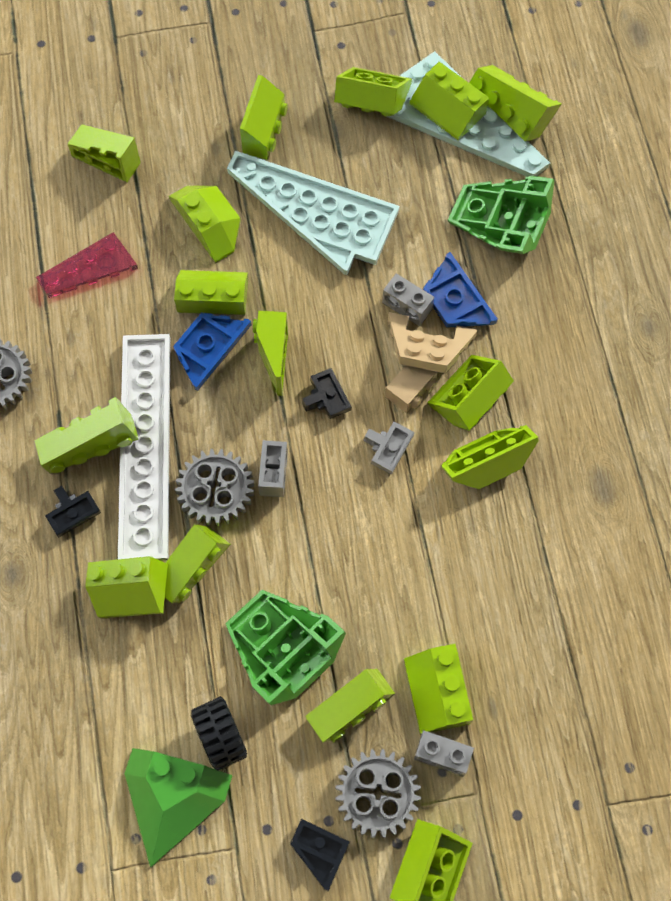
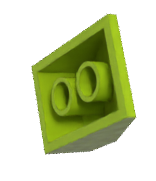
M258 310V319H253L254 343H258L259 354L277 395L282 396L288 342L287 312Z

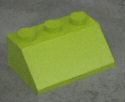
M439 61L424 75L409 104L459 141L486 115L489 97Z
M352 67L336 76L334 102L342 104V107L353 108L355 106L360 107L365 112L379 111L384 116H393L402 110L412 84V78Z
M258 75L240 126L242 152L244 154L268 160L270 152L275 150V136L280 134L282 127L281 118L286 116L288 104L285 103L284 93L262 75Z
M180 270L176 278L174 295L177 313L202 312L209 314L245 315L248 272Z
M471 355L427 403L454 426L470 430L492 408L498 398L507 391L514 380L502 361Z
M152 556L88 562L85 587L99 618L162 614L164 610L168 564Z
M456 644L430 648L404 658L420 735L423 730L431 733L472 723V711Z
M417 819L389 898L394 901H453L473 843L439 825Z

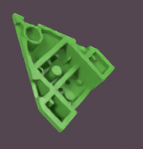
M132 748L125 770V777L150 868L226 801L232 775L216 771L205 765L158 752Z

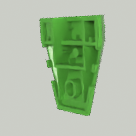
M528 176L525 178L526 180L519 181L505 179L504 183L492 184L489 181L463 185L448 218V222L502 251L525 254L535 250L551 214L554 179Z
M264 590L255 595L225 623L253 688L270 705L295 699L334 663L346 635L345 631L327 615L322 613L319 615L310 611L307 607L297 606L290 603L287 599Z

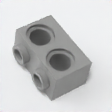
M396 273L383 290L382 303L401 315L409 316L410 321L420 326L433 309L434 296Z
M263 440L258 483L260 496L284 497L288 456L287 442Z
M423 730L414 760L464 777L467 773L474 748Z

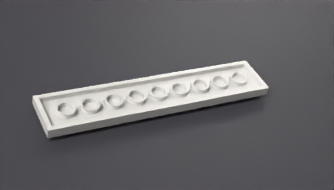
M170 335L123 336L121 403L132 414L139 440L132 442L127 447H120L118 559L152 556L160 561H167L169 559Z

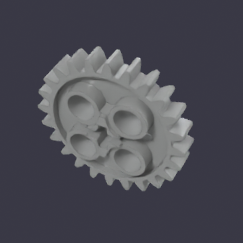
M0 339V382L5 387L4 390L0 389V405L6 410L8 402L16 405L15 397L24 398L21 390H29L25 383L32 382L30 376H28L32 374V370L28 367L31 364L28 358H26L27 356L24 351H20L18 345L12 347L10 341L3 345ZM14 374L11 379L5 380L8 375Z
M210 449L208 456L201 451L200 459L193 455V463L185 462L187 470H179L182 478L176 479L177 485L181 487L175 488L176 494L181 495L177 500L179 504L184 503L181 507L183 512L190 510L188 513L190 519L197 515L196 520L199 524L203 519H206L207 526H210L212 520H215L217 526H220L222 519L227 524H230V516L238 520L237 512L245 513L244 504L251 505V500L247 496H254V490L250 488L255 485L254 480H249L253 476L251 471H247L248 464H241L240 456L233 460V453L231 451L227 456H224L223 449H220L218 455H215L213 449ZM221 468L217 479L219 487L215 489L214 506L210 507L209 505L213 497L211 488L215 486L216 470ZM203 471L211 472V475L207 478L200 477ZM228 474L235 476L232 481L223 480ZM200 493L207 495L202 501L195 500V497ZM222 497L231 498L227 504L219 503Z
M371 749L370 757L368 758L361 752V761L358 762L355 758H351L352 768L344 765L343 768L347 776H338V779L344 782L343 785L336 786V790L342 792V795L336 797V801L344 803L338 808V811H347L348 814L345 816L344 821L346 822L350 819L354 821L351 829H355L360 825L362 827L361 835H364L367 829L371 830L372 838L375 837L377 831H380L382 837L385 838L386 830L390 829L393 835H396L395 826L398 825L404 830L406 826L403 820L406 819L412 822L413 817L409 812H417L419 809L413 804V802L421 800L420 796L414 794L415 791L421 788L420 785H413V781L418 776H410L408 774L412 765L405 768L402 766L405 758L402 757L398 761L394 760L395 752H392L389 758L385 757L384 749L381 750L380 756H376L375 751ZM364 771H368L373 774L374 781L370 785H364L360 782L359 775ZM396 775L400 780V785L397 788H389L385 783L387 776ZM379 786L383 793H399L402 797L399 799L383 795L380 800H375L374 794L356 793L355 788L375 791L376 787ZM360 798L368 799L371 803L370 810L360 812L356 808L357 800ZM391 801L396 805L397 812L395 815L388 816L383 812L382 806L385 802Z

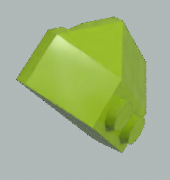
M185 186L168 196L215 263L235 251L241 219L217 186Z
M527 425L520 426L519 428L496 430L455 449L441 466L453 482L481 489L521 470L537 445L539 438Z

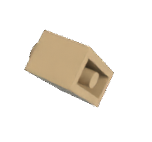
M406 365L386 387L385 397L405 413H408L411 408L416 409L423 400L422 396L426 391L430 393L435 388L438 382L436 381L438 372Z

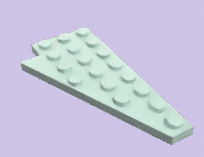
M433 52L400 75L401 77L412 78V84L402 110L393 116L387 117L526 177L538 176L549 167L550 162L528 141L525 142L489 106L486 115L458 141L409 104L424 75L439 61L458 74L436 52Z
M235 151L227 167L228 174L343 274H348L354 258L376 265L398 215L400 206Z

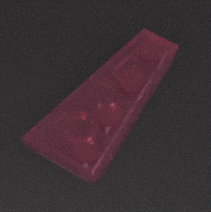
M113 232L37 276L36 279L47 296L51 298L76 290L78 286L86 283L91 285L97 283L99 279L108 276L112 278L120 275V272L129 269L130 271L136 270L138 266Z

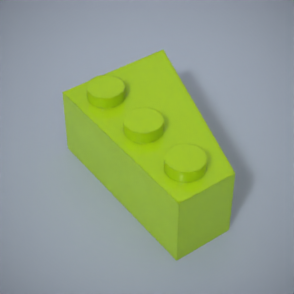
M81 124L68 142L72 157L127 183L141 164L135 137Z
M194 524L166 561L168 567L165 598L171 603L184 602L192 593L191 589L205 576L206 572L231 544L210 527Z
M365 669L305 717L322 742L331 740L334 743L346 734L344 730L351 725L355 727L366 719V714L381 708L386 703V700L392 697L395 692L378 669Z

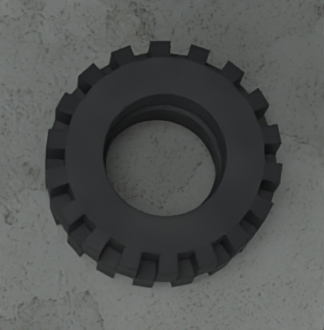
M221 696L191 709V718L212 767L216 771L247 758V750L228 705Z

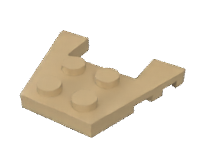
M391 312L388 315L387 322L391 327V337L394 338V348L398 363L431 371L446 373L457 361L459 354L468 348L471 341L475 340L477 333L476 329L457 326L454 339L446 338L443 335L434 336L419 330H406L409 316Z

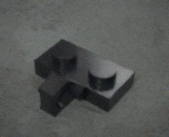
M332 368L310 376L314 389L310 391L311 395L302 398V405L306 412L317 407L319 410L325 408L329 418L332 419L351 411L352 407Z
M60 486L53 490L60 501L55 505L57 509L45 516L59 538L101 514V511L89 491L78 497L75 494L69 497L63 486Z

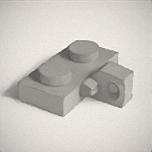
M393 422L387 433L382 431L379 434L369 429L364 437V441L373 446L372 450L376 452L371 460V464L392 475L412 440L414 432L396 422Z

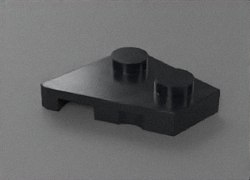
M301 819L290 845L322 887L329 892L350 841Z

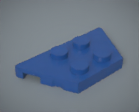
M447 253L443 263L435 270L433 277L428 280L423 288L424 291L434 296L433 309L447 328L495 325L498 321L497 317L452 253Z
M201 312L173 346L174 351L195 390L198 391L246 333L252 325L251 320H234L230 316H214L213 314Z

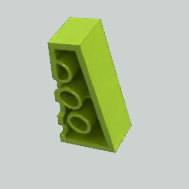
M494 65L477 68L469 82L489 97L488 106L525 142L540 138L562 105L557 100L553 101L548 98L546 94L530 88V85L517 81L512 75Z
M114 397L108 400L109 405L103 409L97 406L90 410V416L86 418L77 417L71 420L69 427H58L34 440L41 466L49 473H59L71 465L83 464L89 458L103 456L115 448L131 445L132 442L139 440L132 414Z

